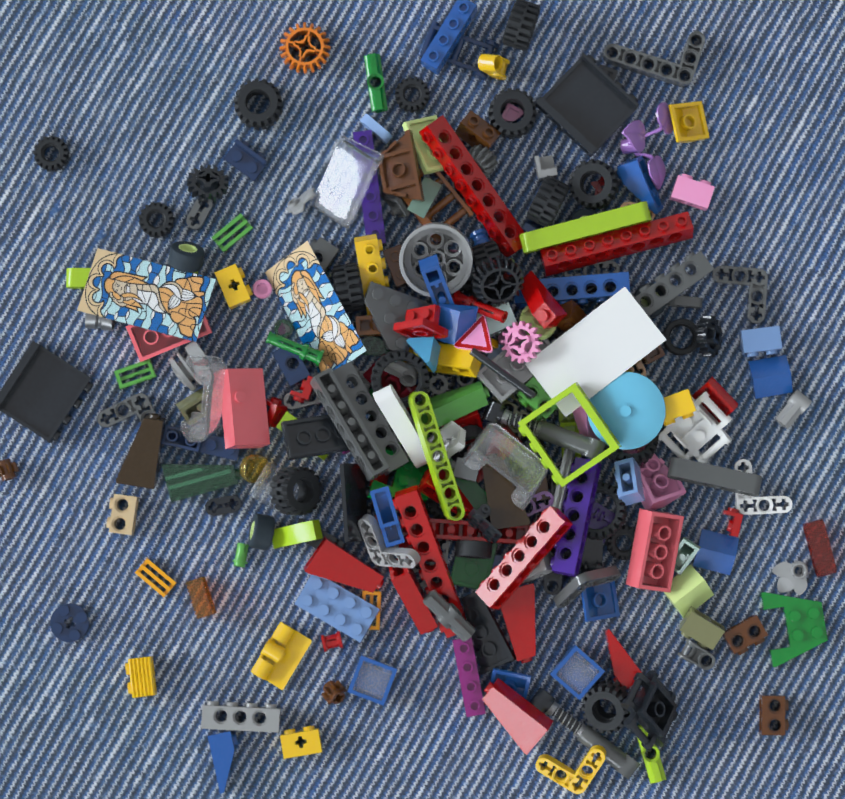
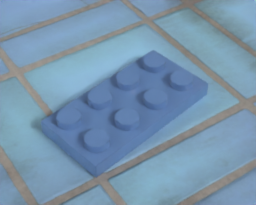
M315 575L310 576L295 602V605L360 643H362L380 611L378 607L333 581Z

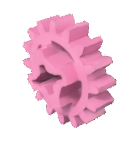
M520 321L519 324L518 322H513L512 326H507L508 332L502 333L505 340H500L501 343H505V346L501 348L502 350H507L505 356L511 357L512 362L518 360V363H524V361L531 362V358H537L535 352H541L538 345L543 344L538 339L542 334H536L538 328H532V323L526 324L525 321ZM522 339H527L526 341H523L521 345H517L522 341Z

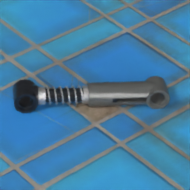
M488 400L489 405L486 406L482 419L498 425L502 423L509 426L512 425L514 428L520 427L518 422L524 419L522 415L513 414L512 411L506 409V406ZM532 420L527 423L534 435L538 436V439L582 454L591 459L601 454L606 445L603 441L584 436L547 421L543 423L540 421L538 423L537 420Z
M541 687L529 701L542 713H547L549 716L552 715V718H556L557 722L559 721L561 725H565V728H569V732H574V735L577 737L576 740L589 750L594 745L603 746L607 753L605 762L628 780L640 766L636 760L624 753L597 730L592 729L593 727L588 724H581V721L573 718L572 714L569 715L568 711L560 708V705L555 702V698Z

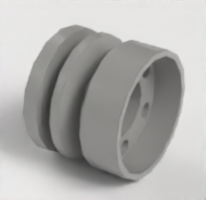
M192 341L184 347L188 354L187 357L177 352L176 355L180 362L177 363L173 357L168 360L171 363L173 372L182 384L191 391H194L196 388L191 381L195 379L201 386L202 381L199 377L201 374L210 379L218 373V370L198 343Z

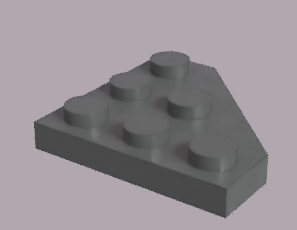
M369 282L364 303L371 312L372 319L378 332L381 333L387 350L409 351L410 346L406 341L408 337L393 331L394 323L405 321L406 310L422 307L424 301L380 284Z

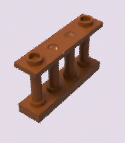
M420 168V169H419V172H420V178H421V177L424 175V173H423L422 169ZM440 171L434 173L438 178L435 182L443 184L449 194L430 208L424 219L412 213L421 225L432 223V217L455 199L461 209L443 223L453 225L466 214L470 219L474 217L472 208L461 199ZM402 198L409 207L412 199ZM439 234L431 236L437 244L441 242Z

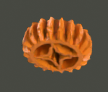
M303 22V28H300L298 23L296 24V30L289 27L291 34L284 32V36L287 39H281L280 42L283 46L279 47L280 51H283L280 54L281 58H286L284 64L291 63L289 66L290 70H293L296 66L297 73H300L301 68L304 74H307V69L309 68L314 73L315 66L320 70L321 65L319 63H327L323 57H330V54L326 52L331 50V46L326 45L330 42L329 38H324L326 32L320 33L321 27L319 26L314 30L313 23L307 28L306 22ZM306 34L303 40H295L293 42L296 37ZM312 36L320 42L321 49H316L311 44ZM308 43V49H306L305 52L302 53L303 51L301 47H305V45ZM290 47L299 52L298 61L291 56ZM318 55L314 60L304 62L308 56Z

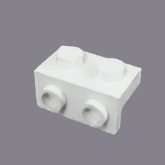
M450 421L440 429L443 443L450 459L451 456L462 451L465 447L466 430L454 421ZM434 435L427 439L428 442L431 443L433 441ZM437 450L433 453V459L435 461H437L440 458V454Z

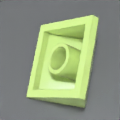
M691 564L686 567L681 575L677 574L673 577L670 593L664 592L683 618L691 606L697 609L714 596L704 578Z

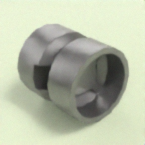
M86 313L85 328L97 329L100 327L101 330H114L115 320Z

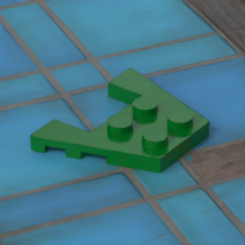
M385 447L386 453L393 455L392 449ZM409 457V462L395 471L392 485L389 486L392 498L395 499V492L415 485L419 486L425 471L429 469L428 464L416 468ZM373 480L367 497L371 498L370 491L388 485ZM421 493L422 499L425 504L428 500V496Z
M760 592L763 610L780 607L784 609L789 647L770 650L772 667H777L828 641L822 602Z

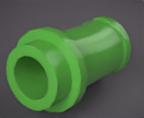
M237 543L235 560L232 561L234 562L233 566L245 568V564H248L246 562L248 544Z

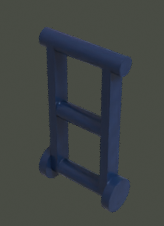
M432 21L419 57L422 58L434 39L436 32L439 31L438 22ZM463 35L455 47L451 58L446 63L473 72L472 76L486 81L488 76L483 71L458 61L464 43L468 42L486 49L484 54H493L494 49H499L500 45L492 40H485L484 43Z

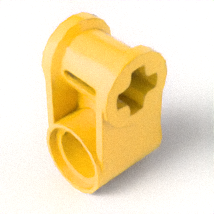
M481 54L479 56L478 68L480 71L490 75L491 78L506 80L507 76L505 73L510 60L503 58L501 55Z

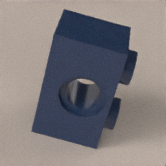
M281 348L272 352L291 388L301 383L303 379L306 380L308 375L311 376L309 372L312 369L307 361L303 362L299 355ZM291 359H297L299 365L297 368L291 369L288 367V362Z

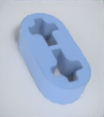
M368 114L361 118L360 123L368 130H372V134L383 143L387 144L393 138L386 129Z

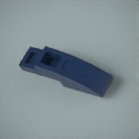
M165 425L161 444L238 461L241 450L225 449L224 438Z

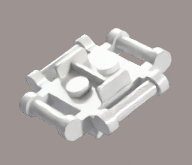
M705 391L696 400L692 397L697 410L693 412L694 416L683 419L682 416L675 418V423L667 425L659 433V441L662 440L678 458L689 460L694 455L698 462L707 464L709 458L725 444L728 445L732 441L731 437L722 429L732 418L729 415L726 416ZM702 402L721 420L720 423L701 404ZM670 431L681 445L689 450L686 454L667 435ZM718 434L720 439L702 454L699 449Z

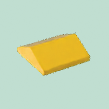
M702 101L668 105L676 143H689L710 138Z

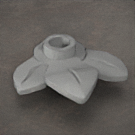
M315 188L306 190L299 198L291 199L287 204L286 210L288 213L296 215L303 212L306 202L317 196L314 192Z
M795 561L792 564L781 562L772 569V572L779 576L777 582L778 592L784 593L794 589L796 594L800 596L807 589L806 576L808 575V567L804 562ZM796 567L801 568L800 574L795 573Z

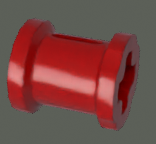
M340 631L328 636L321 635L324 652L335 647L343 648Z

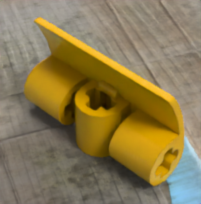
M280 621L273 635L264 645L260 653L261 655L251 672L283 690L312 640Z

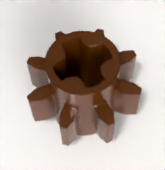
M10 459L0 461V478L2 482L16 478L15 472L19 471L15 462L11 463Z
M339 680L336 682L328 681L323 686L324 692L321 695L328 704H339L344 700V692L347 690Z

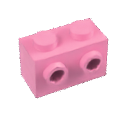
M678 175L669 200L706 211L715 187L711 186V182L706 180H700L699 182L693 180V177L690 175Z

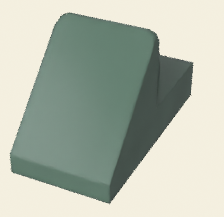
M686 537L681 538L674 571L681 575L701 547Z

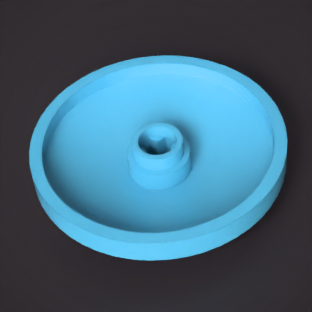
M624 372L590 398L598 413L622 447L619 449L631 450L648 444L658 435L664 424L666 406L663 395L656 384L644 375ZM588 416L589 424L595 435L601 441L607 444L601 433L598 431V429Z

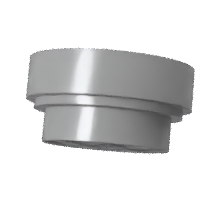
M441 222L424 224L412 231L401 247L399 254L401 274L414 291L430 297L423 276L417 271V265L419 260L439 253L443 257V261L440 262L450 292L453 294L466 283L471 274L474 262L471 244L467 237L452 225ZM439 234L441 242L438 244L433 243L431 236ZM452 242L457 243L459 250L451 252L448 245ZM416 245H423L426 250L425 253L418 254L415 251ZM458 262L460 265V269L458 271H452L450 269V263Z

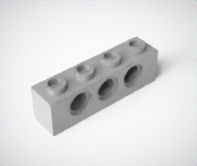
M207 701V704L202 705L201 729L279 733L281 708H277V704H265V707H257L258 703H246V706H238V702H227L226 705H219V701ZM219 710H224L227 713L226 720L221 721L217 718ZM238 711L245 712V721L240 722L237 720L236 714ZM256 713H264L266 716L265 722H258L255 718Z

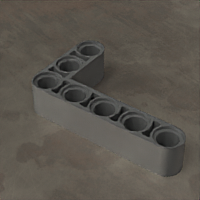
M694 31L689 35L679 64L613 43L605 47L603 60L616 67L679 87H687L694 78L705 43V36L700 31ZM698 38L700 45L692 44L691 39ZM613 50L617 56L610 58L607 55V51ZM691 55L695 62L688 63L685 57ZM632 56L635 62L629 64L625 61V57ZM650 62L653 68L646 69L643 63ZM667 67L670 69L671 74L664 75L661 69ZM685 73L689 76V80L683 81L679 75Z

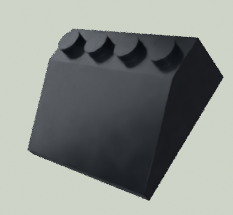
M341 463L340 478L344 541L361 542L364 540L358 527V521L365 514L371 515V506H367V496L370 487H366L365 479L367 478L358 464Z

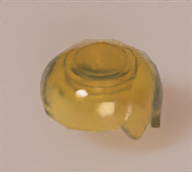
M250 454L240 464V475L249 483L261 484L270 473L268 460L260 455Z

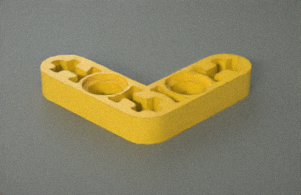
M592 746L576 771L548 754L540 755L535 766L537 771L575 794H581L586 790L604 763L607 753L603 746ZM597 752H599V753H600V756L597 757V759L595 760V763H594V762L592 761V760H593V757H594V754H596ZM545 761L548 762V764L545 767L542 766V763H544ZM590 766L593 772L590 774L585 773L582 768ZM558 770H563L567 776L565 778H560L557 776L556 772ZM580 777H582L583 780L581 785L576 787L575 783H577Z

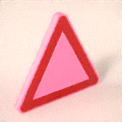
M482 315L460 337L454 346L458 349L472 350V348H475L479 352L492 353L493 347L486 317Z

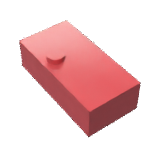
M204 315L198 338L212 333L206 315ZM133 325L125 326L140 362L191 342L190 340Z
M263 368L226 369L218 373L225 449L262 448L269 445L270 437Z
M639 508L626 585L639 589L670 593L684 516Z

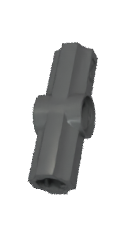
M435 589L430 591L423 599V603L436 615L438 621L445 628H450L463 642L472 637L476 629L462 616L461 611L453 603H448Z

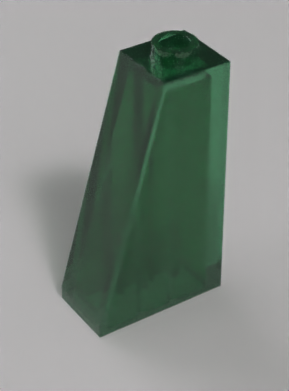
M161 465L169 496L173 503L239 485V480L242 479L239 468L236 469L234 465Z

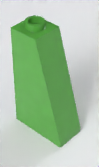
M478 381L431 397L430 401L438 427L489 405L487 400L490 397L488 388L486 386L483 387L482 382ZM425 413L421 416L423 424L428 421V416Z

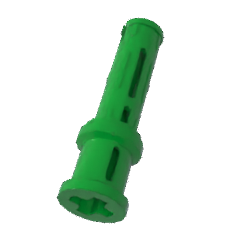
M271 331L266 340V343L299 355L301 360L306 359L316 363L318 367L325 350L319 351L310 347V344L302 345Z

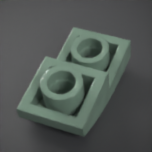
M425 176L422 181L425 201L412 200L407 210L424 219L442 185Z

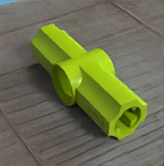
M638 725V727L643 731V733L646 736H648V733L645 731V729L641 725ZM637 738L650 784L666 780L660 751L654 744L652 747L655 750V755L652 758H647L645 756L646 749Z

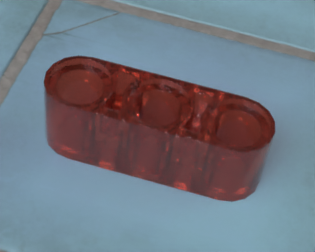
M823 519L803 523L804 534L817 578L837 573Z

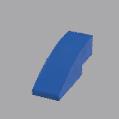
M389 486L370 491L386 547L406 542Z

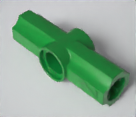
M376 53L365 55L364 62L371 112L382 113L388 111L381 56ZM378 79L381 81V85L373 87L371 81Z

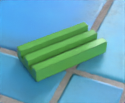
M240 213L211 238L225 253L248 234L253 227ZM242 220V222L237 227H235L231 232L224 236L220 241L218 240L220 236L227 232L237 222ZM245 225L247 226V228L244 231H242L227 245H222L242 227H244Z
M151 359L114 371L120 389L157 377ZM147 364L149 366V368L131 373L123 377H120L119 375L121 373L136 369ZM151 372L148 376L122 384L124 380Z

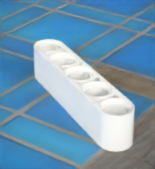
M390 384L374 392L373 396L377 405L414 466L419 468L426 465L427 461L415 423L393 386Z

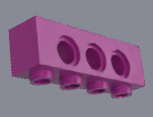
M472 637L465 642L460 638L452 639L466 717L486 714Z

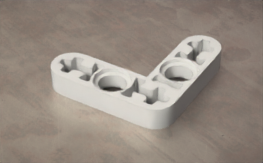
M741 459L734 464V470H738V466H741V462H743L744 466H748V469L744 472L752 473V465L748 460ZM735 493L736 509L743 515L787 513L793 505L792 500L787 496L754 497ZM772 499H775L774 503H780L784 499L785 502H788V506L785 507V510H782V507L779 506L775 507L776 511H772ZM753 500H756V512H753L754 508H747L746 512H744L743 508H740V504H743V501H746V504H754ZM761 500L769 502L768 510L762 511L759 508Z

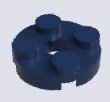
M73 603L61 605L51 616V631L58 639L64 642L77 641L84 637L89 630L90 620L88 614L80 605ZM72 617L75 625L68 628L65 620H69Z

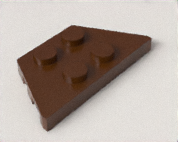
M409 129L404 132L405 135L398 141L395 140L387 150H384L377 156L383 192L388 195L423 202L425 200L413 133Z

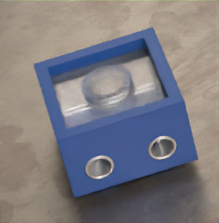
M573 645L549 674L580 701L605 671L587 656L585 652L576 645Z
M361 655L348 692L384 706L398 668Z

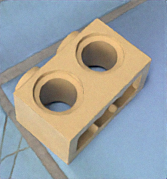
M114 494V497L110 498L109 509H112L111 517L107 518L106 528H109V532L134 535L139 497ZM125 499L128 502V508L122 511L119 508V502ZM122 518L125 520L126 525L120 530L117 528L116 522Z

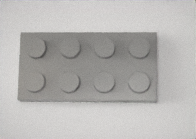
M522 339V341L517 345H521V343H523V341H526L527 339ZM547 339L539 340L543 344L538 345V348L542 351L551 343ZM503 350L492 360L523 384L527 383L534 376L525 365L527 362L518 363V360L512 362L511 357H506L507 350ZM484 366L478 372L477 377L501 404L518 390L487 366Z

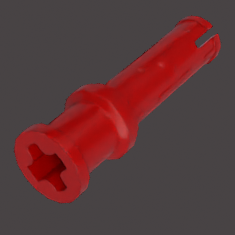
M459 290L452 295L455 305L478 306V314L504 323L507 319V311L477 301L474 296L464 295Z

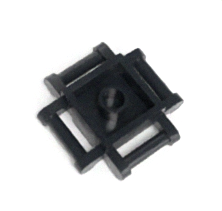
M654 670L648 671L646 675L637 672L626 699H623L621 707L630 712L629 717L623 721V725L637 736L642 742L641 745L646 750L651 749L654 744L663 747L672 722L678 716L676 712L678 705L674 702L676 695L665 687ZM637 721L648 733V736L636 725Z

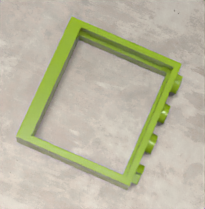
M578 382L572 384L518 422L520 426L518 430L524 437H528L531 442L529 443L534 453H539L542 458L540 459L545 469H550L553 474L551 476L556 485L560 484L561 487L622 447ZM570 393H573L610 447L564 478L527 423Z

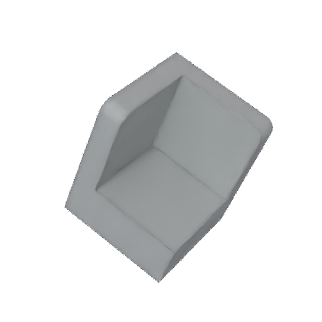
M552 155L534 157L538 181L544 180L548 175L557 178V168L554 165Z

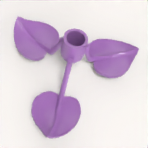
M662 102L657 107L656 117L660 125L658 129L646 133L642 121L634 120L622 131V134L627 139H622L620 143L623 154L634 153L635 156L643 155V157L650 159L647 164L648 172L657 190L661 188L665 179V164L660 156L654 157L651 154L642 153L645 148V137L662 130L666 135L673 131L667 102Z

